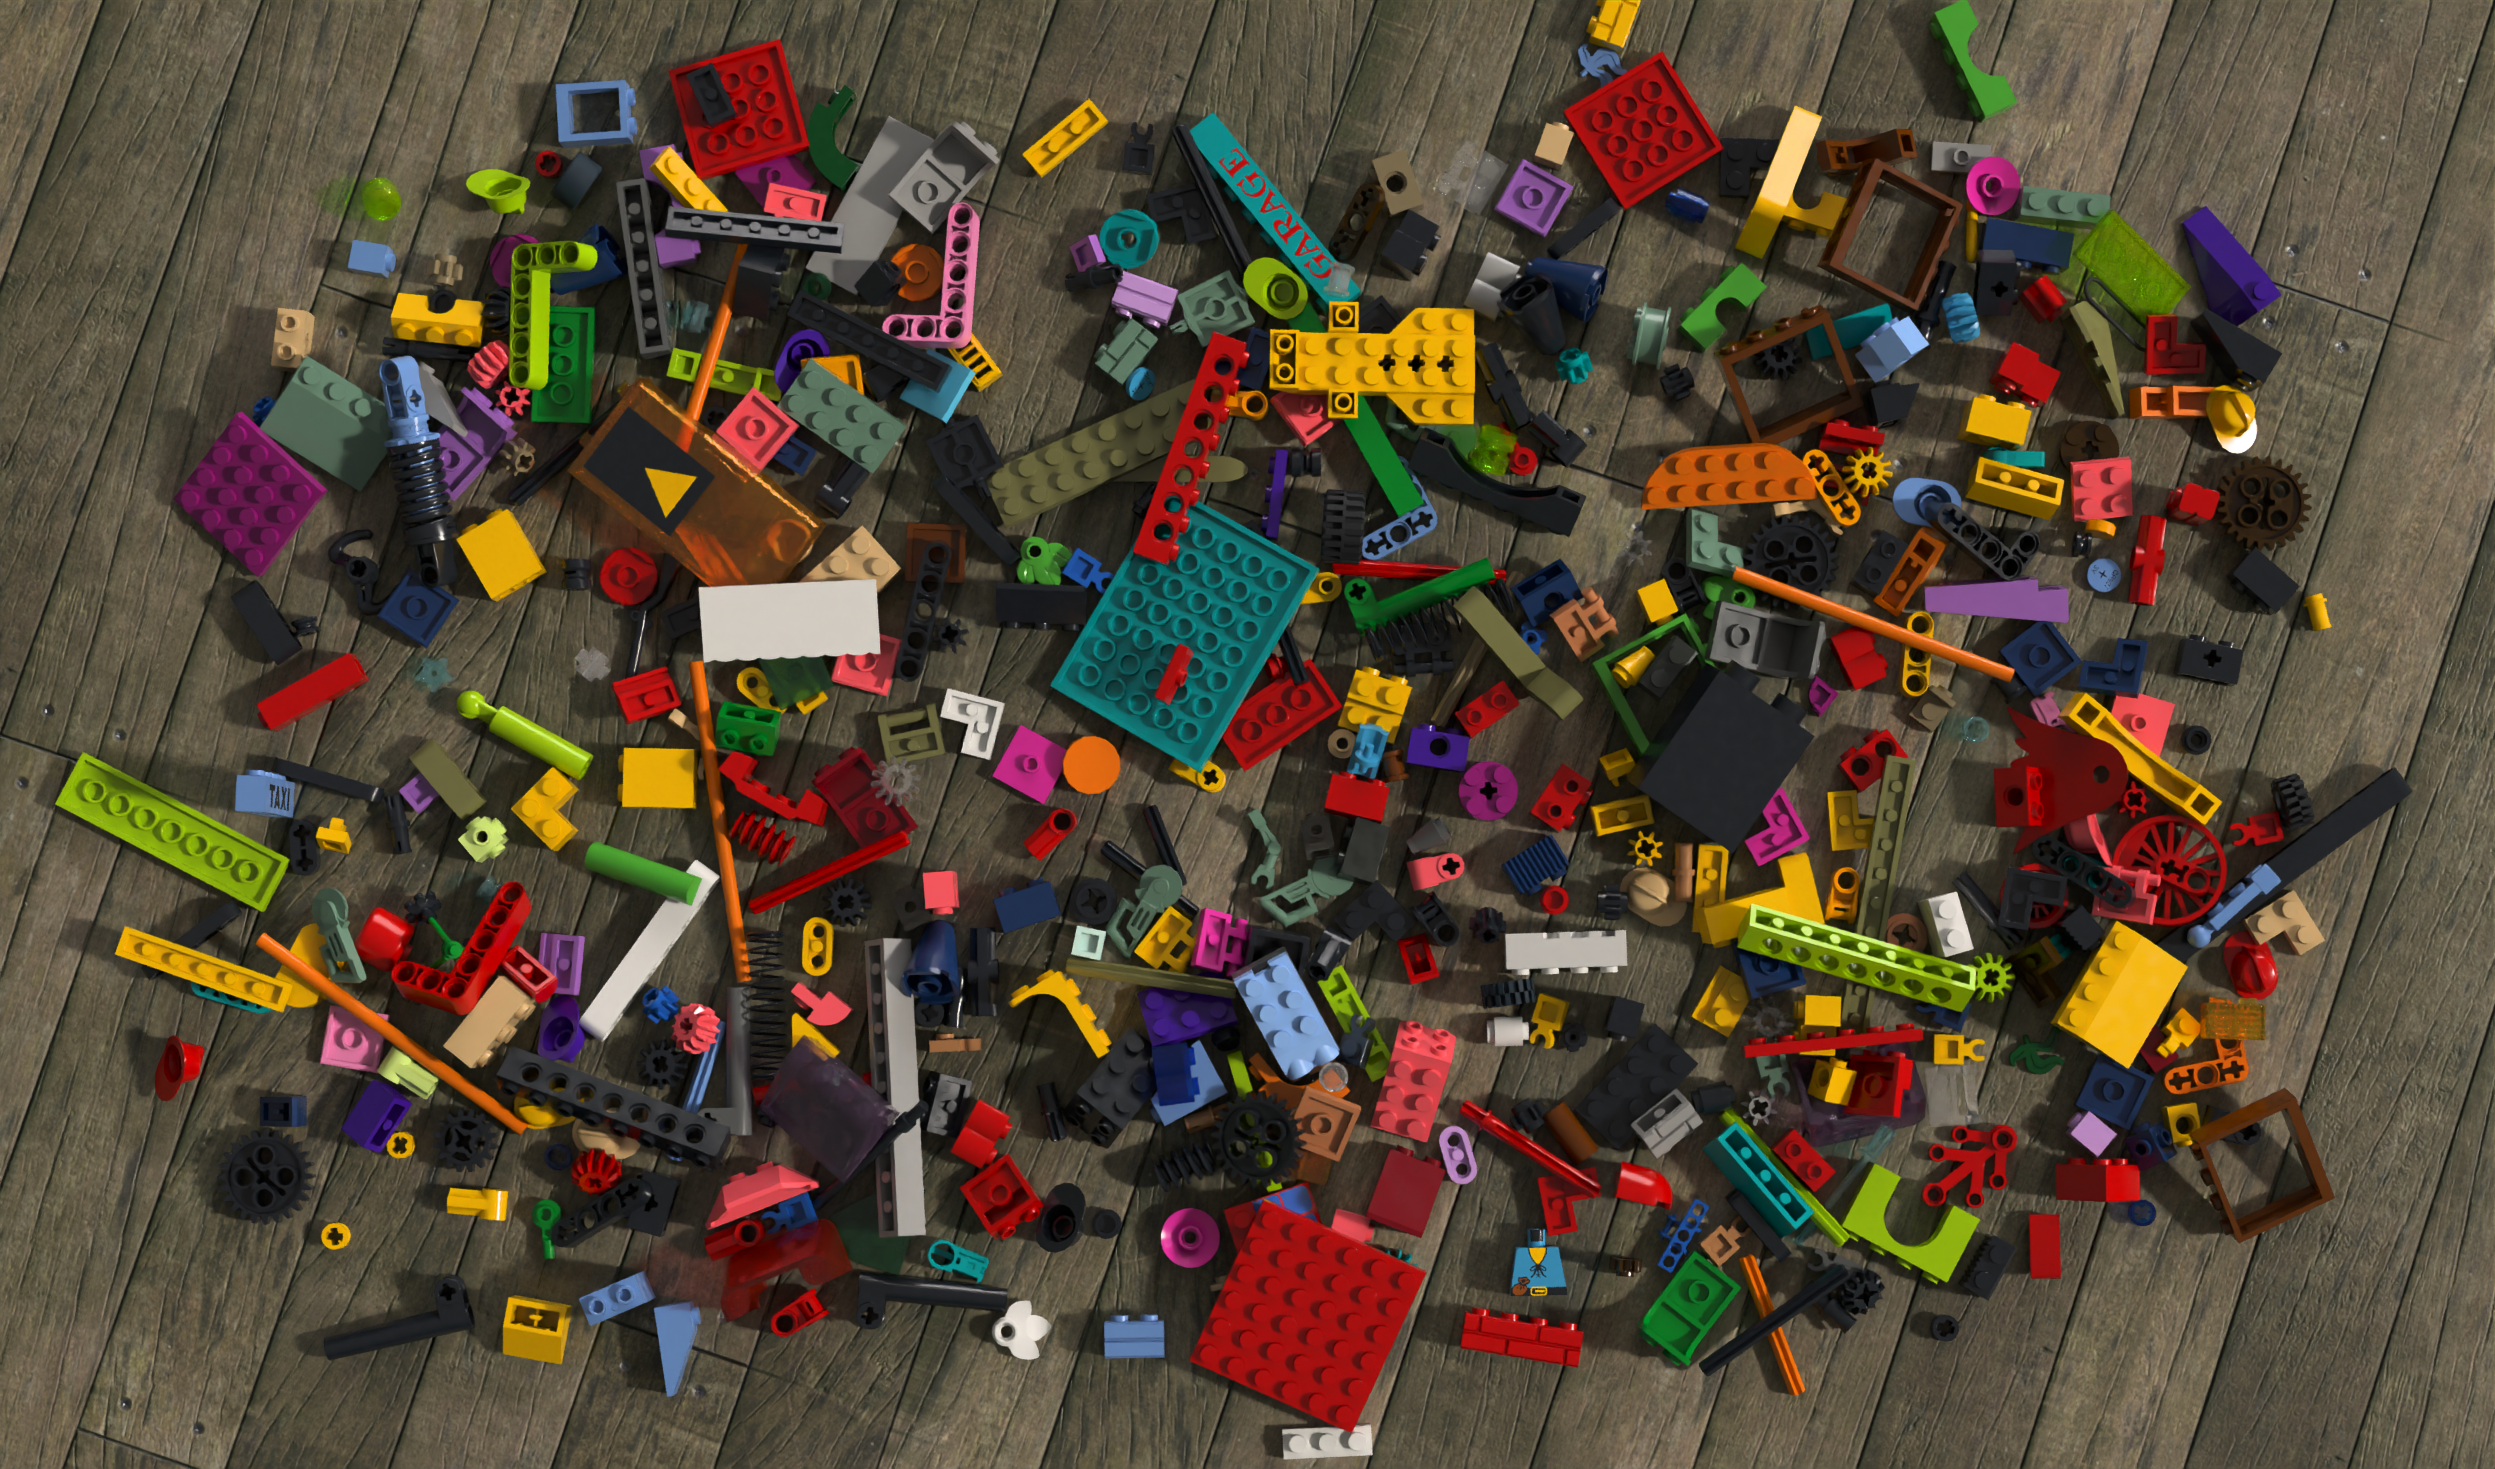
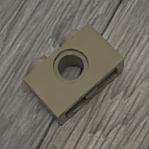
M1405 149L1372 160V169L1368 170L1371 183L1381 186L1385 192V202L1381 208L1382 214L1388 213L1389 219L1392 220L1406 215L1409 209L1414 212L1423 209L1424 202ZM1396 179L1402 183L1403 188L1398 192H1392L1387 188L1386 184L1390 180Z

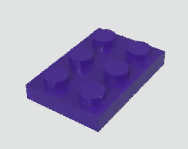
M1206 971L1197 974V976L1225 980L1223 972L1214 973ZM1159 987L1137 993L1154 1050L1214 1032L1225 1026L1238 1024L1231 998Z

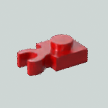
M2278 811L2247 817L2248 826L2236 823L2227 827L2228 831L2237 829L2241 832V838L2232 841V846L2243 845L2249 838H2251L2253 846L2284 840Z

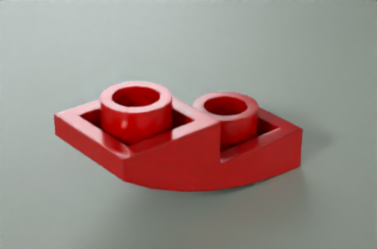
M2059 1214L2029 1215L2031 1279H2061Z

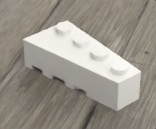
M1626 930L1504 934L1505 970H1512V975H1529V969H1541V974H1559V968H1571V974L1588 973V967H1600V973L1618 972V966H1627Z

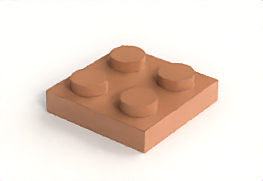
M1306 1085L1296 1111L1293 1114L1294 1119H1303L1297 1125V1128L1306 1130L1304 1134L1299 1136V1139L1307 1142V1145L1301 1148L1339 1162L1361 1112V1106Z

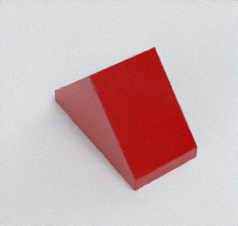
M1425 933L1397 941L1410 985L1439 977V972Z

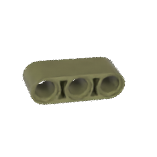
M433 738L428 740L409 757L416 768L463 821L487 802L479 790Z

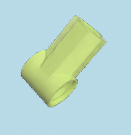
M392 1046L377 1069V1072L393 1083L402 1084L425 1100L433 1093L440 1080L438 1076L416 1063L413 1058L396 1046Z

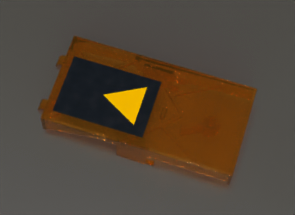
M637 378L632 386L624 380L617 389V392L623 398L593 437L588 431L583 434L579 443L584 449L567 471L710 587L782 584L827 525L717 433L699 423L652 383V379Z

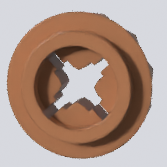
M1902 913L1888 918L1884 942L1899 946V939L1892 932H1902L1908 925L1907 935L1915 940V942H1904L1900 947L1922 953L1927 944V931L1924 924L1917 917L1910 914Z

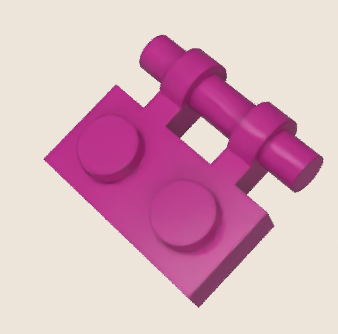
M1208 908L1201 909L1191 966L1220 973L1222 972L1223 964H1226L1228 966L1226 976L1233 978L1232 973L1238 971L1243 965L1244 958L1241 956L1244 942L1247 940L1248 932L1246 928L1248 921L1236 919L1235 928L1230 927L1232 915ZM1228 938L1232 940L1230 953L1226 952Z

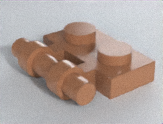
M1587 587L1582 591V595L1585 598L1583 605L1580 606L1573 598L1550 614V617L1580 662H1583L1605 646L1600 639L1602 635L1606 633L1609 638H1614L1619 634L1615 626L1616 621L1614 617L1606 612L1603 607L1604 601L1599 594H1595L1592 587ZM1594 613L1598 620L1592 626L1588 617Z

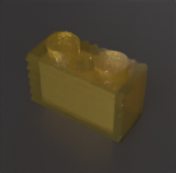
M2209 997V1003H2201L2200 1038L2265 1040L2266 1006L2264 1004H2257V998H2239V1004L2227 1003L2226 997Z

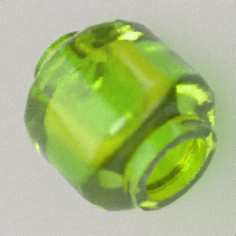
M374 178L363 186L361 201L366 213L371 218L378 221H387L394 218L400 212L402 207L401 196L392 181L386 178Z

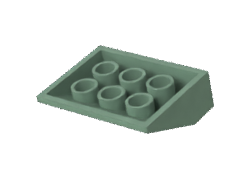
M307 355L302 359L260 426V429L268 436L360 492L387 454L384 442L393 438L392 428L388 427L387 421L389 418L385 403Z

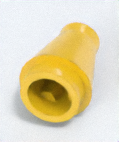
M1643 646L1635 653L1617 662L1612 670V675L1624 688H1629L1631 685L1635 686L1651 662L1655 660V655L1649 648Z

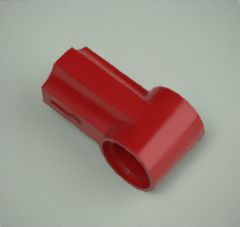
M1065 808L1053 811L1050 817L1023 842L1024 846L1033 856L1041 861L1068 834L1074 831L1077 826L1075 813ZM1061 813H1066L1071 820V824L1066 830H1060L1056 826V817Z
M752 1218L705 1237L704 1241L708 1255L714 1262L760 1243L765 1237V1226L758 1219ZM746 1225H752L756 1229L757 1234L753 1241L746 1239L743 1231Z

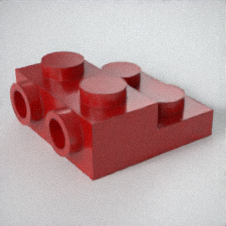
M1863 1050L1862 1055L1851 1054L1849 1068L1857 1071L1848 1105H1844V1113L1849 1115L1900 1118L1903 1090H1910L1913 1060L1906 1059L1905 1053L1888 1051L1887 1056H1880L1881 1052Z
M1008 1153L959 1187L989 1234L995 1239L999 1237L1006 1239L1013 1235L1017 1224L1023 1220L1026 1222L1034 1220L1040 1215L1039 1209L1044 1206Z

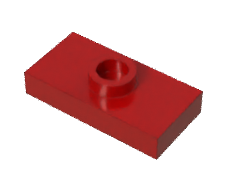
M1180 643L1177 645L1154 695L1158 701L1168 706L1178 686L1182 687L1187 679L1188 671L1186 669L1194 653L1189 647Z

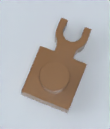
M936 1034V1040L929 1041L930 1053L981 1050V1038L954 1039V1034Z
M1740 1215L1730 1221L1727 1230L1722 1225H1719L1697 1244L1715 1267H1720L1740 1248L1735 1242L1737 1238L1744 1237L1752 1231L1750 1227L1745 1228L1742 1232L1737 1231L1736 1223L1742 1219Z

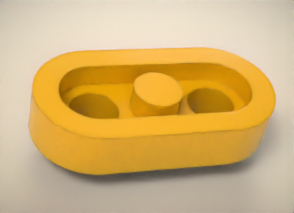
M1331 572L1318 573L1300 605L1325 603L1337 599L1342 589L1339 577ZM1323 582H1331L1333 585L1332 590L1325 592L1321 587Z
M749 667L739 673L737 687L743 695L760 708L780 711L781 714L786 712L790 705V697L781 686L757 668ZM750 678L758 680L755 688H749L748 680ZM773 696L780 697L781 701L778 706L774 707L771 705L770 700Z
M822 917L811 918L806 922L803 929L802 965L805 971L813 976L826 974L831 969L833 963L834 929L830 921ZM818 926L824 929V935L820 938L814 935V930ZM815 956L823 958V964L820 967H816L813 964Z

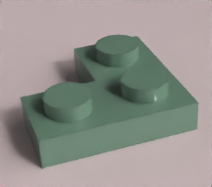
M1693 509L1686 514V566L1728 577L1733 576L1736 566L1744 568L1743 548L1718 542V516Z

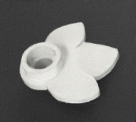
M1027 1300L1015 1302L1009 1307L1006 1316L999 1318L994 1323L992 1336L999 1345L1008 1346L1015 1357L1031 1360L1039 1357V1350L1035 1341L1047 1334L1051 1324L1041 1316L1031 1315L1032 1305ZM1010 1326L1013 1331L1012 1335L1009 1337L1004 1336L1001 1332L1002 1327Z

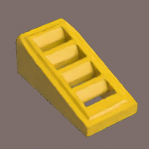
M971 332V344L960 352H957L955 348L947 349L957 363L967 368L981 357L985 360L972 369L977 374L987 366L991 368L990 371L979 379L974 376L971 381L976 389L981 392L1003 376V374ZM976 348L978 352L964 362L962 357Z

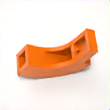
M1258 1052L1249 1059L1252 1065L1248 1069L1258 1081L1264 1078L1267 1082L1258 1091L1265 1090L1267 1099L1271 1094L1276 1093L1277 1103L1287 1099L1285 1108L1287 1110L1296 1108L1306 1085H1292L1284 1082L1275 1074ZM1332 1068L1316 1081L1307 1084L1309 1087L1341 1099L1350 1092L1349 1088Z

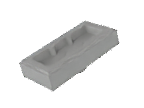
M1933 141L1931 143L1930 172L1968 174L1976 162L1983 158L1991 157V145Z

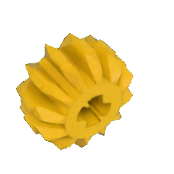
M1872 447L1867 448L1865 455L1859 448L1855 450L1856 458L1850 455L1846 458L1847 463L1851 466H1844L1842 472L1851 476L1843 481L1845 484L1851 482L1855 484L1850 490L1851 493L1854 494L1861 488V497L1865 498L1870 489L1871 493L1877 496L1879 494L1878 486L1882 489H1886L1889 486L1883 478L1888 479L1892 477V472L1884 470L1891 465V462L1888 460L1881 463L1880 459L1884 455L1882 451L1873 457ZM1867 466L1871 467L1870 474L1873 478L1871 476L1864 478L1862 476L1864 473L1863 469Z

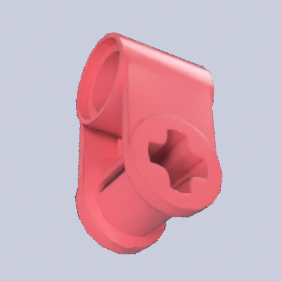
M1447 853L1435 857L1429 856L1406 862L1413 891L1456 879L1464 871V862L1455 853ZM1447 858H1452L1454 862L1459 861L1460 867L1456 868V873L1450 875L1449 870H1443L1442 865L1447 864Z

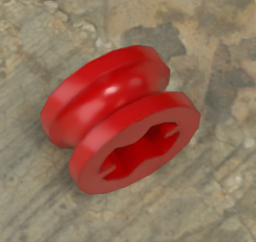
M547 150L537 156L535 166L543 177L553 179L562 173L563 161L558 154ZM550 158L552 161L556 159L557 162L553 165L554 170L550 172L546 168L542 170V166L546 164L545 159Z

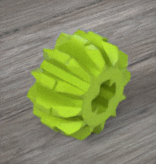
M1985 953L1984 961L1980 956L1974 957L1977 967L1971 964L1966 965L1976 968L1975 990L1978 989L1975 995L1976 1000H1981L1986 994L1987 1003H1993L1994 994L1999 1000L2005 998L2001 989L2012 991L2013 987L2007 984L2006 980H2014L2015 975H2006L2005 971L2012 967L2011 963L2000 966L2003 961L2002 955H1997L1993 961L1992 954ZM1986 970L1988 973L1994 972L1995 974L1992 978V985L1983 981L1986 978Z

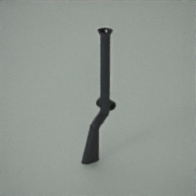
M663 553L656 594L644 601L638 610L627 609L631 620L635 622L625 679L637 676L645 631L653 626L652 620L648 618L649 612L666 600L686 559L685 556Z

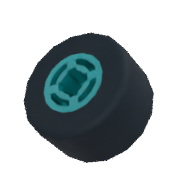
M579 152L552 188L550 194L571 210L575 209L601 173L602 167Z

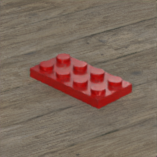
M1310 658L1303 662L1309 678L1306 684L1295 686L1290 672L1286 673L1284 679L1280 677L1241 703L1224 732L1222 739L1244 772L1343 707Z

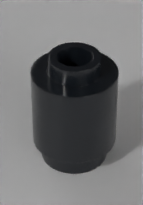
M1725 1080L1699 1086L1697 1090L1690 1092L1696 1113H1703L1704 1116L1732 1109L1731 1103L1736 1102L1733 1086H1727Z

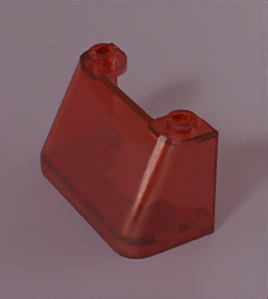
M819 1219L731 1256L727 1263L720 1301L726 1321L729 1322L760 1308L758 1300L760 1294L768 1288L766 1280L799 1268L803 1279L807 1283L819 1285L853 1270L834 1223L827 1219Z

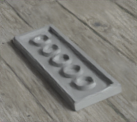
M890 116L887 118L831 220L834 223H844L841 254L814 251L805 267L806 270L855 296L859 295L854 285L872 263L878 260L904 213V210L887 195L934 141L932 138Z

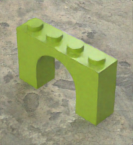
M1870 1162L1839 1224L1845 1228L1844 1230L1849 1234V1238L1857 1242L1860 1237L1871 1242L1868 1248L1885 1256L1887 1251L1897 1256L1895 1262L1909 1270L1912 1269L1913 1265L1923 1270L1921 1276L1935 1284L1938 1283L1939 1279L1948 1282L1980 1219L1949 1204L1935 1232L1928 1240L1913 1246L1899 1244L1890 1236L1886 1229L1884 1212L1901 1177L1876 1163Z

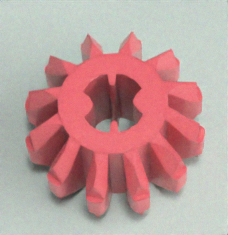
M496 340L482 347L478 353H475L474 358L469 361L467 371L470 373V377L485 389L494 387L499 382L504 381L509 376V346L501 340Z
M691 1003L690 1006L686 1007L682 1006L681 1014L674 1015L676 1022L670 1026L675 1030L671 1039L676 1042V1047L691 1054L709 1051L710 1044L717 1043L715 1039L716 1033L720 1032L716 1027L720 1019L714 1016L715 1011L697 1003Z

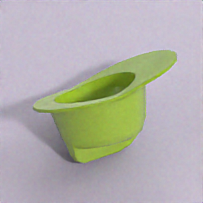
M486 169L472 174L467 179L466 187L473 194L485 198L493 212L521 215L524 213V204L527 198L526 190L530 187V181L528 178L503 170Z
M1263 257L1254 260L1248 265L1243 279L1245 290L1269 314L1278 319L1287 320L1296 317L1304 310L1308 299L1306 285L1283 263L1274 258Z

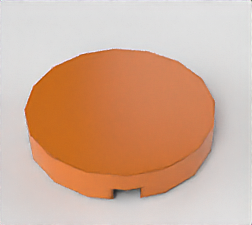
M910 244L900 248L893 255L891 261L899 266L902 276L907 280L906 284L897 293L901 298L910 302H924L934 298L942 290L944 262L934 248L927 245Z
M1083 736L1073 741L1067 747L1068 749L1065 751L1061 761L1062 773L1067 783L1075 790L1085 794H1099L1109 789L1117 780L1121 769L1120 757L1115 747L1106 739L1096 736Z

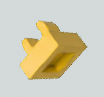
M1627 748L1599 758L1602 769L1616 787L1619 786L1618 777L1625 774L1628 776L1635 766V762Z
M332 817L329 829L318 828L316 839L321 849L349 854L352 843L348 832H345L346 825H343L344 819Z

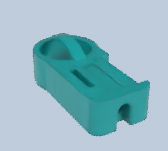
M1993 447L1983 452V458L2023 469H2042L2045 467V452L2009 451L2003 447Z
M938 1239L931 1243L928 1248V1259L933 1267L951 1273L954 1269L955 1272L974 1279L976 1277V1283L982 1281L984 1271L989 1264L986 1256L953 1244L947 1239ZM946 1244L954 1251V1255L935 1246ZM931 1252L948 1258L951 1262L946 1265H938L931 1258Z

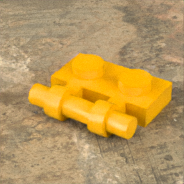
M1169 906L1134 952L1155 969H1158L1165 961L1171 966L1168 971L1185 973L1188 969L1186 966L1192 959L1196 935L1192 938L1186 933L1193 923L1172 906ZM1181 940L1187 946L1176 959L1170 953Z

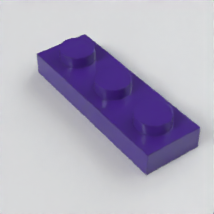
M1276 449V457L1270 456L1268 474H1273L1272 486L1266 485L1264 502L1270 503L1269 515L1263 514L1261 531L1266 532L1267 540L1278 541L1288 459L1287 450Z

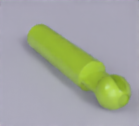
M465 691L457 699V709L463 717L481 719L489 724V731L577 780H581L593 760V755L505 706L496 709L485 703L484 697L477 691Z

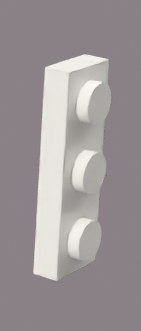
M1371 1424L1355 1425L1352 1433L1337 1426L1282 1428L1284 1459L1373 1455Z

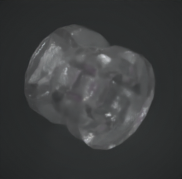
M1338 1062L1325 1064L1319 1072L1320 1084L1324 1089L1331 1092L1342 1090L1348 1082L1346 1068Z

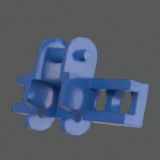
M1694 1198L1685 1216L1680 1221L1676 1220L1677 1215L1675 1214L1672 1217L1668 1214L1666 1215L1669 1220L1662 1231L1658 1230L1657 1233L1661 1234L1660 1239L1663 1240L1666 1237L1669 1241L1656 1265L1672 1273L1683 1253L1689 1254L1686 1247L1695 1231L1702 1232L1698 1226L1710 1206ZM1696 1204L1703 1206L1699 1216L1693 1213ZM1689 1217H1693L1696 1220L1694 1225L1687 1221ZM1675 1222L1679 1224V1227L1674 1236L1670 1237L1667 1234ZM1686 1230L1689 1237L1686 1241L1678 1239L1679 1231ZM1672 1246L1679 1250L1677 1254H1673L1670 1251ZM1666 1256L1673 1257V1261L1669 1267H1666L1663 1264V1261Z

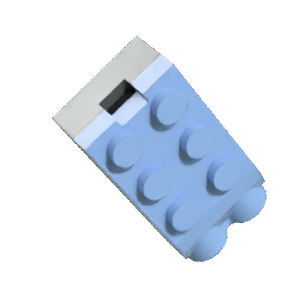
M1284 946L1232 973L1236 987L1287 1078L1289 1077L1290 1080L1298 1079L1306 1075L1314 1067L1324 1065L1339 1055L1340 1049Z

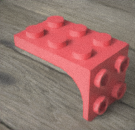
M1400 1021L1370 1127L1427 1143L1452 1063L1456 1036L1444 1029L1435 1030L1422 1026V1024L1416 1021Z

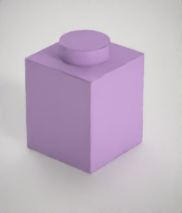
M2085 1110L2082 1113L2076 1112L2067 1123L2069 1129L2065 1132L2089 1154L2096 1157L2102 1153L2117 1135L2090 1111Z

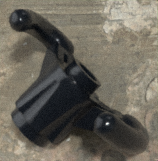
M370 529L349 532L337 539L328 550L330 561L344 567L349 581L353 583L357 590L358 609L366 616L378 614L398 586V584L395 585L391 593L380 602H372V585L378 580L379 576L378 565L366 556L352 557L344 553V548L347 545L356 541L370 540L373 536ZM367 567V568L364 570V573H365V574H364L363 576H361V575H360L361 570H362L363 568Z

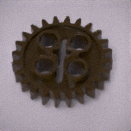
M2258 456L2252 458L2251 465L2247 460H2243L2240 462L2241 469L2237 466H2233L2230 469L2233 476L2226 474L2222 477L2227 485H2219L2217 487V490L2223 493V496H2220L2218 503L2222 504V507L2215 510V513L2223 514L2224 516L2218 524H2228L2229 527L2224 534L2228 535L2234 532L2236 534L2233 540L2234 543L2244 539L2245 549L2249 548L2253 543H2255V547L2259 551L2262 550L2264 544L2268 551L2274 550L2275 543L2279 548L2286 546L2284 538L2290 542L2296 539L2292 531L2296 533L2304 531L2299 522L2306 523L2309 521V518L2303 512L2311 510L2312 507L2304 504V501L2312 496L2302 492L2308 486V483H2298L2297 480L2301 477V473L2290 474L2293 468L2292 464L2284 469L2281 468L2282 459H2278L2273 465L2271 464L2270 456L2265 457L2262 464ZM2264 478L2267 479V486L2265 488V492L2263 483ZM2245 481L2254 483L2256 487L2254 495L2245 492ZM2275 484L2283 486L2285 490L2283 498L2275 496L2273 492ZM2263 498V502L2268 503V507L2263 509V506L2258 504V500ZM2242 510H2249L2252 513L2253 521L2251 524H2247L2242 520ZM2272 513H2278L2281 516L2282 525L2280 527H2276L2271 523L2270 517ZM2261 516H2262V525H2263V529H2262V530L2259 529V522H2260V520H2261Z

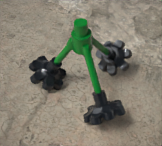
M428 891L425 897L422 893L416 894L414 896L415 903L407 901L404 904V909L409 912L406 914L405 920L418 926L426 922V924H430L441 938L443 942L441 946L442 955L430 966V968L437 970L447 960L458 958L470 938H466L463 941L464 947L460 943L450 940L436 922L437 914L435 911L441 908L440 900L436 899L434 892ZM394 984L395 991L397 993H400L396 985ZM402 996V999H403L405 1002H410V1001H411V1000L406 999V998H404V997ZM413 1001V1003H414L415 1005H417V1006L422 1004V1003H418V1002Z

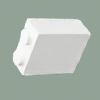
M1957 892L1917 901L1934 957H1948L1974 949Z

